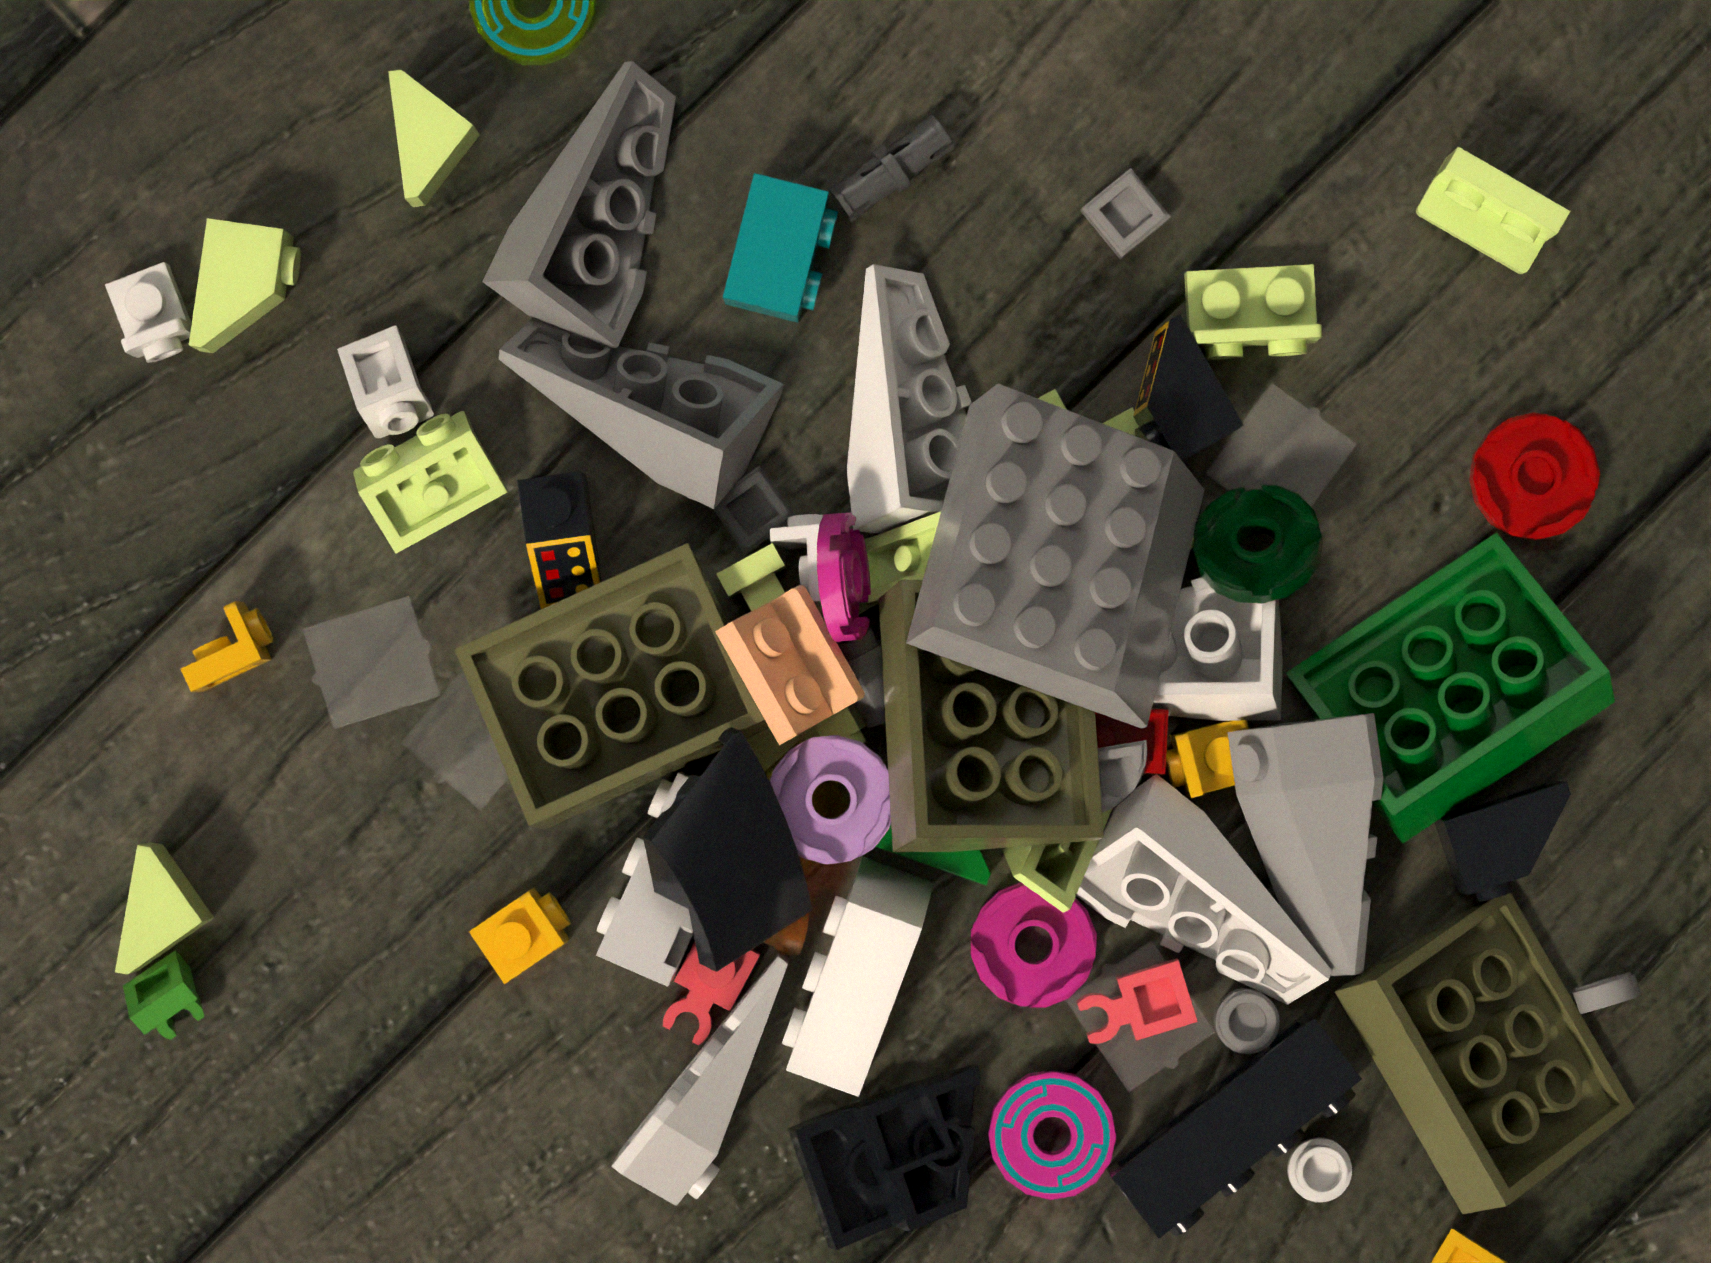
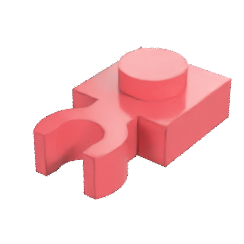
M694 942L674 982L690 991L686 998H681L670 1005L663 1018V1027L670 1030L679 1014L691 1012L699 1020V1029L695 1033L692 1042L698 1046L703 1043L712 1028L710 1008L713 1003L728 1011L732 1009L761 953L752 949L715 972L699 963Z
M1177 958L1116 977L1121 993L1119 996L1110 998L1102 993H1089L1076 1001L1080 1011L1088 1010L1091 1007H1101L1107 1013V1022L1102 1028L1086 1033L1089 1043L1100 1044L1111 1040L1119 1031L1120 1026L1129 1023L1134 1038L1137 1041L1198 1022Z

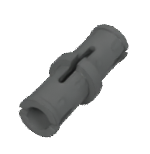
M930 115L911 132L887 148L882 144L873 150L872 154L874 157L828 190L850 222H854L859 216L868 211L870 207L884 197L886 198L895 190L902 193L911 186L910 180L934 161L954 150L955 146L938 120L933 115Z

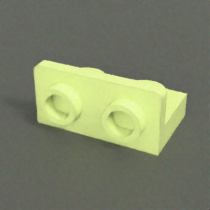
M1457 147L1444 159L1416 208V214L1419 217L1518 274H1524L1530 269L1543 244L1558 234L1570 213L1566 208L1460 147Z
M1314 264L1186 271L1184 274L1187 326L1199 348L1204 349L1206 360L1243 357V347L1268 346V356L1302 355L1307 353L1306 343H1315L1322 338V324H1317Z
M460 411L451 417L449 414H440L429 419L417 429L415 437L396 447L388 444L371 451L361 460L360 467L353 471L359 495L396 554L507 493L504 482L475 435L471 422L464 411Z

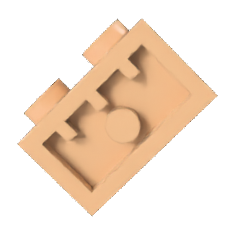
M803 585L792 588L771 602L715 631L779 745L861 700L865 695L837 642L830 636L823 617Z

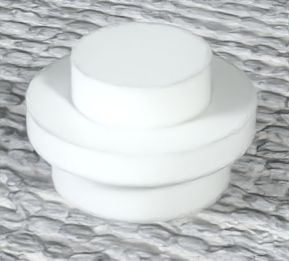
M1314 1137L1301 1142L1292 1151L1287 1164V1174L1292 1187L1303 1198L1313 1202H1327L1339 1197L1348 1187L1352 1176V1164L1347 1152L1338 1143L1328 1138Z

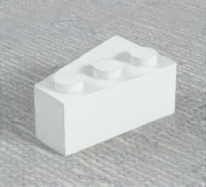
M682 771L678 772L673 783L662 779L647 814L658 818L662 812L669 809L675 801L677 792L690 775ZM637 837L622 870V873L631 876L621 900L611 896L596 931L605 936L596 956L668 987L674 979L693 936V929L687 908L654 892L644 840Z
M862 856L847 899L835 896L823 932L833 936L827 955L814 953L802 988L813 992L806 1011L794 1008L782 1040L783 1045L793 1048L786 1071L859 1097L920 936L934 882Z

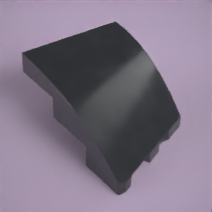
M733 727L723 731L718 738L723 748L701 776L690 775L677 792L672 806L659 815L643 836L654 892L689 910L699 963L715 972L812 911L805 875L785 815L756 754L743 732Z
M969 1065L915 1081L787 1128L829 1248L839 1250L893 1226L911 1232L967 1208L970 1183L967 1162L973 1152L975 1129L971 1126L975 1086L980 1085L981 1073L977 1065Z

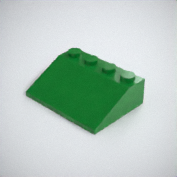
M1497 532L1286 672L1287 678L1315 720L1374 713L1383 771V786L1381 799L1372 801V804L1402 844L1615 702L1610 671Z

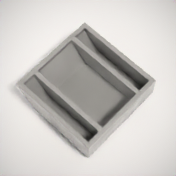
M996 384L969 406L906 644L1139 728L1147 727L1205 489L1173 450L1004 385Z

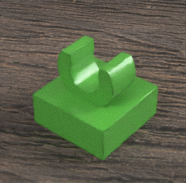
M176 950L123 985L129 1018L144 1035L157 1028L160 1035L171 1040L176 1037V1029L171 1017L182 1009L188 1010L197 1021L204 1018L201 1000L196 993L190 966Z

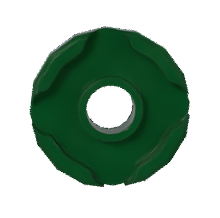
M1261 484L1262 489L1245 491L1243 486L1227 491L1206 507L1195 525L1193 550L1201 577L1216 593L1236 602L1264 604L1288 597L1309 581L1320 564L1323 539L1315 510L1299 494L1278 485ZM1257 533L1267 534L1275 539L1270 547L1260 552H1250L1241 547L1244 539Z

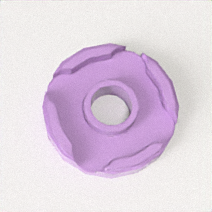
M839 735L811 737L791 748L773 769L770 784L785 815L800 857L823 864L852 861L873 850L889 830L891 811L888 770L881 757L862 742ZM834 780L846 786L850 795L848 809L844 814L836 818L821 816L812 805L813 792L824 781Z

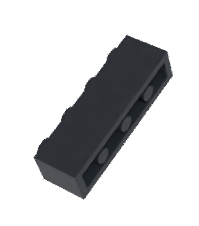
M1306 1012L1277 1034L1274 1041L1267 1048L1249 1056L1109 1166L1107 1170L1116 1185L1159 1239L1168 1231H1171L1174 1236H1178L1203 1217L1205 1212L1200 1206L1219 1191L1227 1197L1248 1183L1255 1175L1251 1166L1271 1151L1275 1157L1281 1156L1300 1142L1305 1136V1132L1301 1127L1317 1114L1322 1112L1327 1118L1345 1107L1356 1095L1352 1087L1361 1081L1362 1078L1315 1018Z

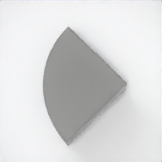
M1147 740L1098 748L1102 812L1108 811L1123 802L1139 784L1147 762Z

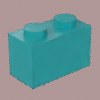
M754 173L723 294L725 305L799 323L802 308L814 311L823 273L812 271L818 246L830 248L838 217V211L827 209L829 204L828 191Z

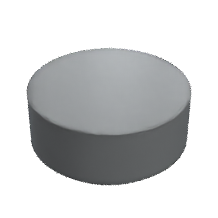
M1631 972L1575 988L1576 992H1573L1580 1014L1642 996L1636 976L1631 974Z
M1241 988L1229 992L1219 1001L1214 1012V1027L1218 1037L1227 1047L1238 1053L1253 1054L1264 1050L1274 1041L1279 1030V1014L1274 1003L1263 993L1254 989Z

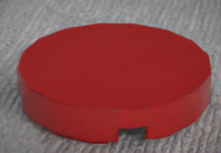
M1532 412L1506 419L1485 434L1473 454L1469 482L1475 505L1489 524L1511 537L1539 540L1563 534L1584 519L1592 506L1591 503L1595 498V491L1598 489L1600 470L1592 445L1579 428L1566 420L1562 421L1558 417L1548 416L1549 414Z

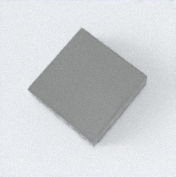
M1131 168L1080 210L1120 260L1171 218Z

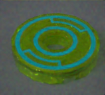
M469 0V10L480 37L496 53L520 65H546L567 57L579 46V43L585 38L587 31H590L596 16V0H551L548 10L535 18L521 15L516 10V0Z

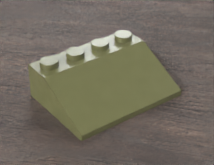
M689 543L454 649L530 827L548 829L714 754L723 748L718 738L723 731L730 727L742 731L746 739L769 729L763 715L715 632L729 622Z
M900 580L879 598L893 852H959L1094 841L1104 838L1095 711L906 644L923 580Z
M1511 893L1477 903L1381 959L1335 991L1336 996L1462 1214L1508 1206L1635 1109Z

